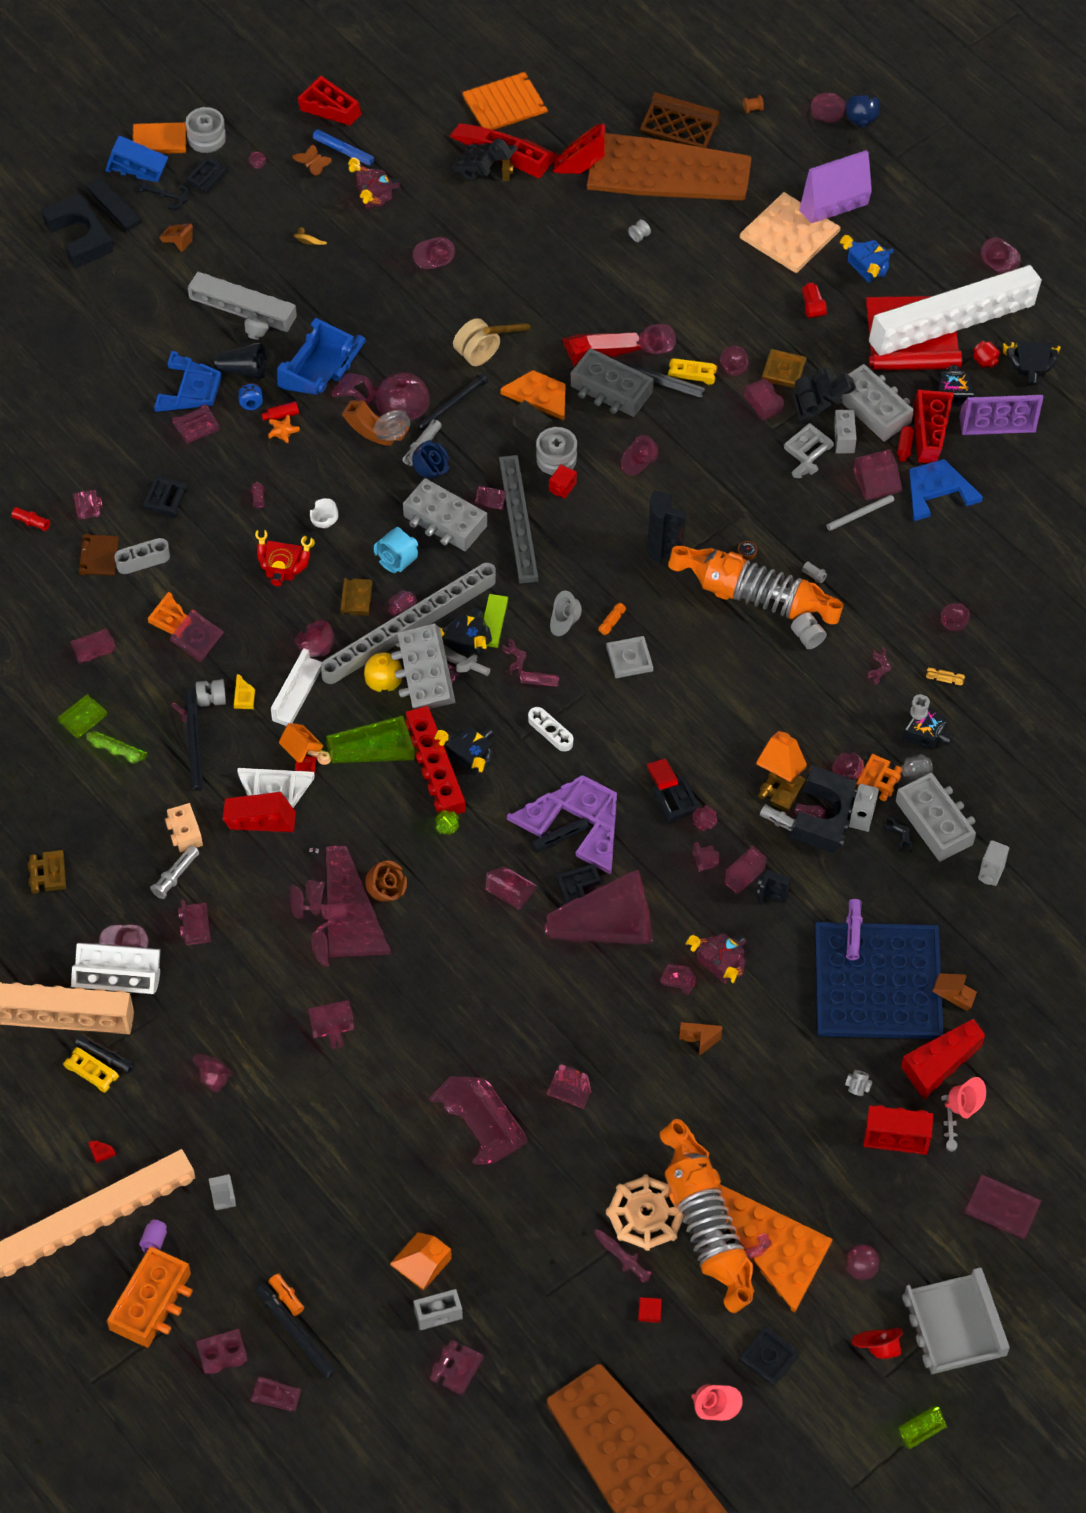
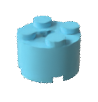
M395 527L375 543L374 553L376 556L379 555L381 558L379 562L385 569L392 573L397 571L400 573L417 558L418 551L416 547L418 542L415 538L409 537L401 528Z

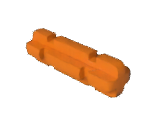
M622 603L616 604L613 611L609 613L603 624L600 625L598 630L603 635L611 631V627H614L621 614L626 611V607Z

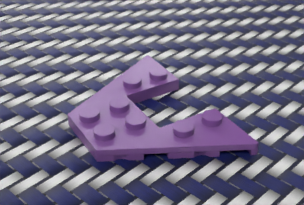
M582 775L573 782L561 786V789L551 794L547 793L538 798L536 802L528 803L525 805V808L507 815L508 821L539 837L544 835L561 809L579 818L584 817L594 827L576 851V857L591 865L595 864V867L611 874L617 801L616 792Z

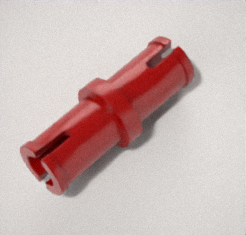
M15 507L12 511V518L25 522L27 526H35L44 531L48 530L50 526L49 519L40 517L33 511L28 512L19 507Z

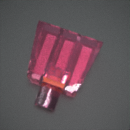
M559 1065L547 1095L584 1109L592 1092L588 1075L575 1070L573 1067Z

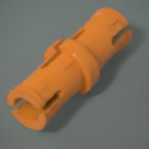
M279 1273L269 1279V1284L279 1295L278 1299L280 1302L285 1303L293 1316L300 1314L305 1307L295 1296L294 1289L286 1284Z

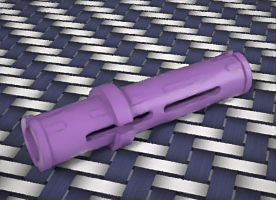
M858 899L849 900V913L846 918V923L848 924L846 958L849 960H857L860 957V926L863 918L861 917L862 901Z

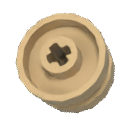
M478 318L467 322L458 331L453 341L454 349L461 356H464L472 366H479L487 362L495 354L500 344V337L497 333L484 334L483 329L489 326L482 319Z

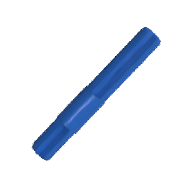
M316 130L313 133V139L352 158H356L368 166L374 162L372 155L325 132Z

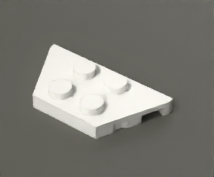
M238 768L237 770L247 796L282 792L293 808L315 777L314 772L247 768Z

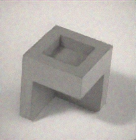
M230 1174L210 1178L209 1183L215 1210L236 1206Z

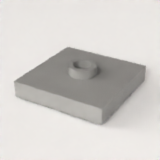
M644 636L606 643L615 678L653 671V664Z

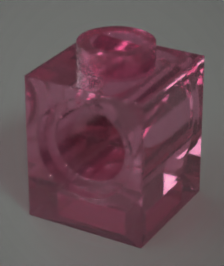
M96 490L73 494L78 520L101 516L99 508H103L101 496L97 497Z

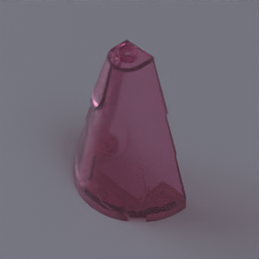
M639 870L629 872L580 899L576 898L547 914V923L544 924L546 935H550L551 939L581 943L592 941L609 944H652L653 934L650 913Z

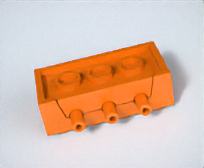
M150 1246L107 1319L109 1330L146 1348H149L158 1331L168 1335L171 1327L163 1323L169 1312L179 1316L182 1308L174 1305V1302L179 1294L190 1297L193 1292L191 1288L184 1286L191 1275L189 1264Z

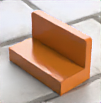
M289 722L279 740V744L300 763H302L308 750L320 752L323 744L304 725Z

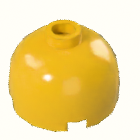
M386 652L376 653L371 656L366 662L364 669L366 684L378 692L387 689L392 691L397 688L402 682V678L397 679L395 671L403 670L398 659L393 660L391 654Z

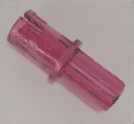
M521 671L520 683L534 684L537 687H540V685L557 687L560 681L558 675L542 674L541 671L539 673Z

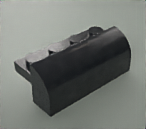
M654 490L649 505L647 552L654 561L661 563L662 558L670 559L674 546H684L686 511L671 508V494Z

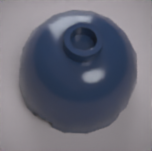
M867 95L849 98V102H845L848 119L859 127H867L868 124L873 123L879 116L880 100L876 97H873V100L868 99Z
M432 440L420 444L412 455V464L415 471L427 479L442 476L449 469V466H447L449 456L446 450L439 443H432Z

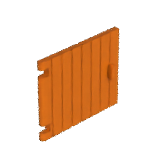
M525 72L462 92L465 101L481 127L495 130L548 112L546 106H542L544 103L531 81L523 80L528 78Z

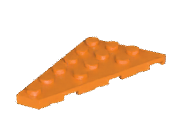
M719 1184L722 1191L720 1197L725 1199L724 1206L729 1209L727 1216L732 1218L731 1225L736 1228L735 1235L740 1237L739 1245L744 1247L748 1257L760 1268V1272L776 1288V1292L787 1302L791 1311L796 1312L833 1239Z

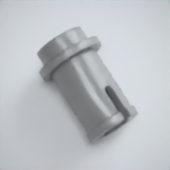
M809 561L804 564L803 573L812 577L816 583L824 582L827 577L824 569L820 570Z

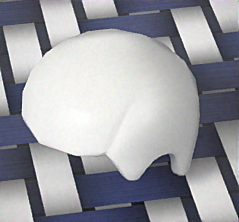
M324 498L315 502L314 510H310L312 524L318 528H328L337 521L338 509L333 500Z

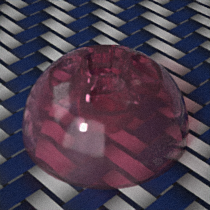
M397 372L387 376L379 384L375 395V403L379 412L385 417L395 421H409L418 418L427 410L430 403V395L426 384L418 376L408 372Z

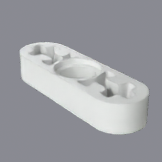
M534 707L529 711V724L557 749L569 751L573 747V735L544 709ZM534 715L537 717L540 715L541 720L539 718L534 719ZM548 726H554L556 728V731L550 733L547 732L545 728ZM561 739L564 740V741H565V740H568V743H566V742L561 743Z

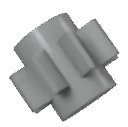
M854 1070L853 1074L849 1073L845 1085L849 1086L848 1091L850 1093L863 1096L864 1091H870L872 1081L868 1080L869 1074Z

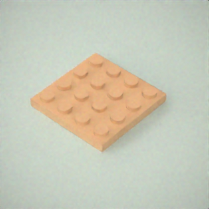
M783 192L740 233V238L797 273L840 232V226L827 218L811 224L799 211L801 202Z

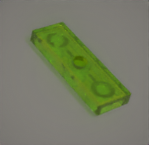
M97 731L88 732L86 739L92 742V746L100 749L103 747L107 748L110 754L116 756L121 754L129 762L137 763L146 759L147 752Z

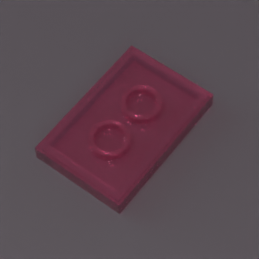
M981 1175L965 1214L1025 1239L1041 1204V1200Z

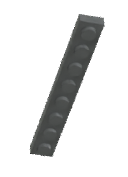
M518 455L499 457L519 584L538 582V572Z

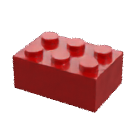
M882 1105L869 1106L863 1147L927 1155L932 1137L933 1113H928L924 1110L909 1111L900 1107L895 1109L885 1108Z

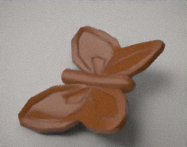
M314 145L310 146L306 153L293 155L294 160L305 163V166L309 167L310 172L316 176L321 174L323 171L322 167L332 162V159L329 157L317 155L318 151Z

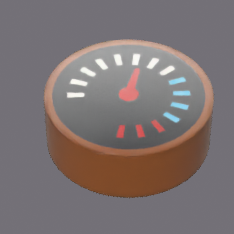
M744 541L738 546V554L742 555L743 559L752 560L757 555V546L751 541Z

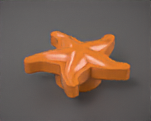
M287 415L286 419L281 422L273 419L269 420V424L274 426V429L268 434L270 439L277 436L285 443H288L290 434L300 431L299 426L294 427L290 425V415Z

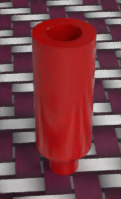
M296 401L268 408L267 412L261 413L263 421L268 419L279 420L286 418L287 415H298L299 409Z
M909 426L902 427L897 455L902 462H905L910 457L915 431Z

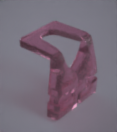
M347 373L344 374L339 381L340 384L336 385L331 394L333 397L354 395L357 401H365L368 405L377 391L366 376ZM364 381L369 391L368 397L364 398L359 391L353 389V386Z

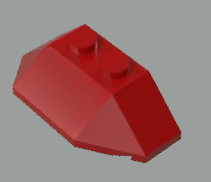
M603 123L595 125L571 143L554 160L553 171L555 173L581 174L585 170L590 169L597 161H601L605 156L606 148L605 125Z

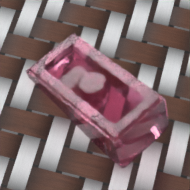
M259 1376L255 1382L250 1401L295 1412L301 1390Z

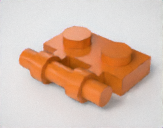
M872 754L855 788L858 789L859 784L877 787L881 791L880 800L886 801L888 796L892 795L895 783H898L901 778L902 768L896 766L892 770L889 768L890 761ZM884 776L889 779L887 783L881 782Z

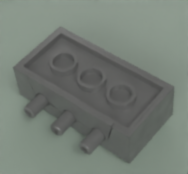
M591 348L571 372V387L580 391L578 393L579 397L592 396L596 398L594 400L595 405L600 406L604 402L612 406L610 411L614 414L620 410L635 417L653 393L654 378Z

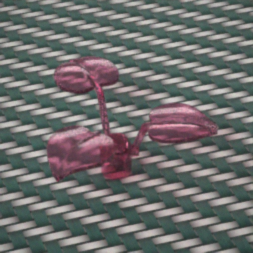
M307 881L306 899L310 906L303 904L304 896L300 888L295 885L290 886V908L296 919L303 917L304 909L311 910L314 915L319 914L320 910H322L323 918L329 920L318 927L317 932H313L311 937V946L315 958L319 963L328 967L330 966L328 963V943L322 930L330 924H335L336 919L346 917L345 904L337 902L321 905L325 882Z

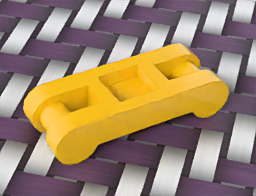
M682 359L670 360L668 376L677 379L702 381L708 385L714 384V374L717 371L715 364Z
M78 1047L73 1050V1055L70 1059L67 1058L63 1062V1065L68 1070L74 1071L97 1086L104 1093L110 1088L111 1082H115L119 1077L114 1070ZM102 1073L106 1075L103 1080L99 1078Z

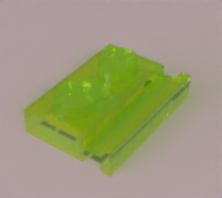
M87 694L60 715L58 721L78 739L103 719L107 712Z

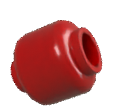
M982 341L973 349V358L982 368H993L999 363L1000 351L990 341Z

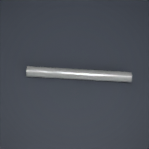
M890 494L826 525L827 529L831 531L893 502L894 497Z

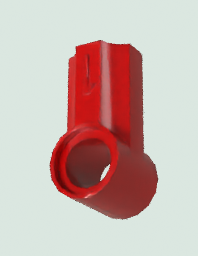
M813 283L806 284L802 287V294L805 300L807 318L826 316V303L824 299H821L817 285Z

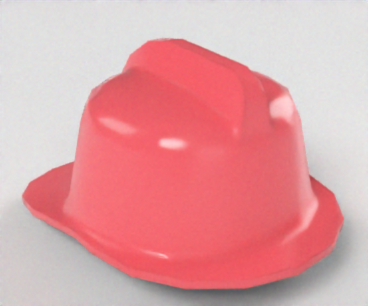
M973 1077L964 1084L953 1087L949 1092V1100L945 1103V1107L950 1108L956 1114H960L963 1118L968 1119L971 1117L972 1114L983 1106L986 1099V1086L983 1080L979 1077Z
M706 1384L701 1386L691 1396L694 1400L697 1415L701 1419L729 1420L737 1415L742 1406L740 1392L731 1386Z

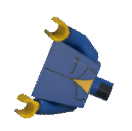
M848 235L842 237L840 243L844 244V249H849L848 262L868 283L876 277H884L889 269V255L893 253L891 245L886 244L881 247L874 240L857 243Z

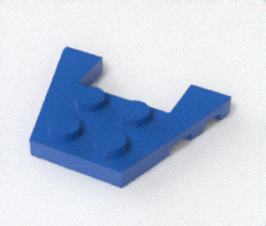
M171 351L168 368L185 370L177 396L158 394L154 406L155 411L213 406L222 377L221 372L202 363L199 365L193 362L191 358L181 357L177 352Z
M945 459L909 470L914 521L930 517L931 512L925 502L926 500L957 491L960 493L966 506L982 502V495Z

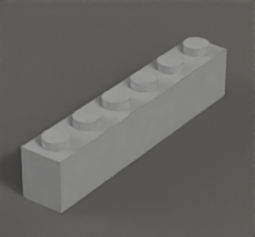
M197 272L188 286L189 299L244 318H254L267 322L268 326L288 332L297 317L296 305L244 288L241 285L229 283L208 274Z

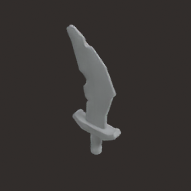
M399 642L396 643V647H400ZM444 645L446 659L457 664V672H467L472 669L486 676L489 675L490 668L476 663L477 654L467 658Z

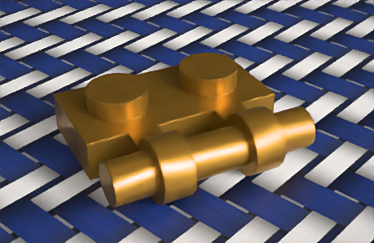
M770 772L768 780L760 787L758 797L763 800L767 795L772 797L770 805L788 813L803 789L806 779L798 775L789 782ZM775 782L780 784L777 790L772 787Z
M63 850L42 852V860H37V855L29 856V886L33 894L39 893V886L45 885L46 891L66 889ZM44 869V875L38 876V871Z

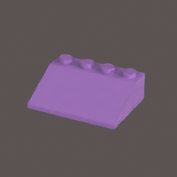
M865 150L809 169L799 211L811 224L869 203L872 189L868 151Z
M1043 395L967 398L961 406L959 416L962 435L1036 432Z

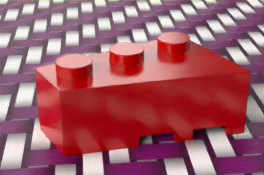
M320 76L297 98L301 111L349 126L362 115L359 102L323 76Z
M282 792L226 798L223 821L230 829L294 832L296 811Z

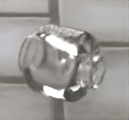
M923 754L907 757L904 765H902L903 776L907 777L911 782L933 771L930 758H926Z

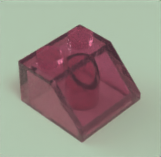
M890 449L855 458L853 472L866 500L902 491L897 462Z

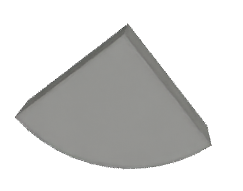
M803 461L791 473L794 478H802V475L814 474L818 471V468L815 464Z

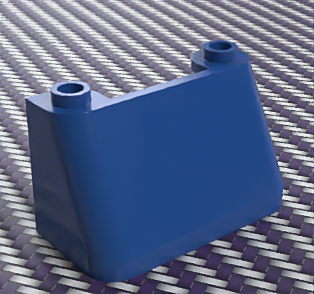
M315 318L311 323V326L314 327L313 332L306 335V342L292 361L282 362L277 368L278 387L284 390L314 395L323 393L327 382L347 355H351L354 351V336Z

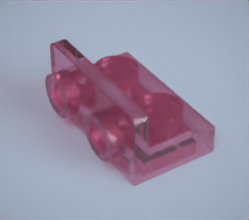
M107 628L71 641V646L79 664L116 650L114 639L110 636Z
M181 900L182 908H178L179 920H183L184 924L180 926L181 938L186 939V945L211 942L207 904L186 905L185 900Z

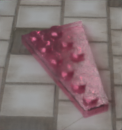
M347 846L326 847L329 957L390 955L391 950L389 945H387L367 893L362 886L361 879L357 874Z

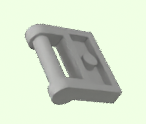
M809 423L784 444V449L801 461V463L803 461L812 463L823 452L830 450L834 443ZM817 442L822 443L808 456L804 454Z

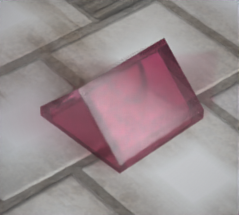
M505 866L486 874V890L518 910L521 909L537 888L535 884Z

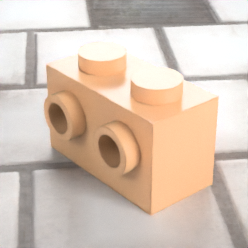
M190 803L168 809V818H165L167 829H172L173 834L170 836L173 846H178L180 853L186 851L189 845L196 848L203 846L201 833Z

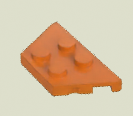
M532 370L501 388V394L558 419H565V383Z

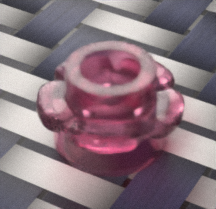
M254 152L249 158V162L254 168L263 167L266 161V157L261 152Z

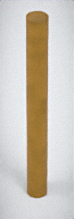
M530 324L485 327L483 332L484 334L527 331L530 329Z

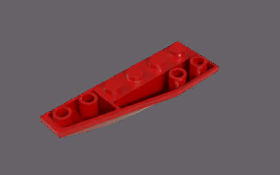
M459 124L450 134V137L467 145L492 144L496 138L504 140L507 145H516L518 149L510 157V163H513V167L539 179L558 157L557 153L529 140L479 126Z

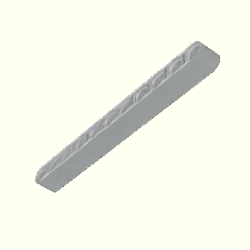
M491 563L481 564L324 660L321 664L323 681L328 684L336 683L365 665L374 654L386 652L396 646V643L399 642L397 633L430 625L491 588L496 582L495 566Z

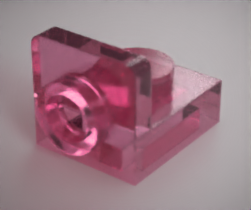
M668 964L660 981L665 986L681 988L684 994L689 995L695 985L696 977L689 967Z

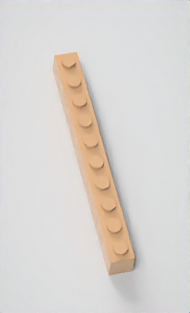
M181 1149L0 1241V1278L14 1274L17 1269L23 1266L34 1264L37 1259L53 1254L56 1249L64 1245L69 1246L73 1244L76 1239L94 1233L97 1228L103 1225L108 1226L112 1224L115 1219L121 1216L130 1215L136 1208L142 1205L147 1206L160 1196L169 1195L173 1189L179 1186L190 1184L195 1179L194 1169L183 1150Z

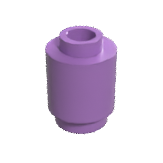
M151 1220L146 1225L139 1243L144 1252H147L150 1246L158 1250L161 1249L167 1234L166 1224L159 1220Z

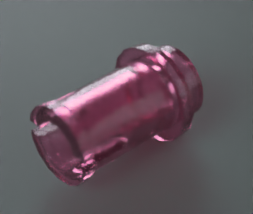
M254 483L250 488V492L253 495V506L255 508H262L265 506V487L261 483Z

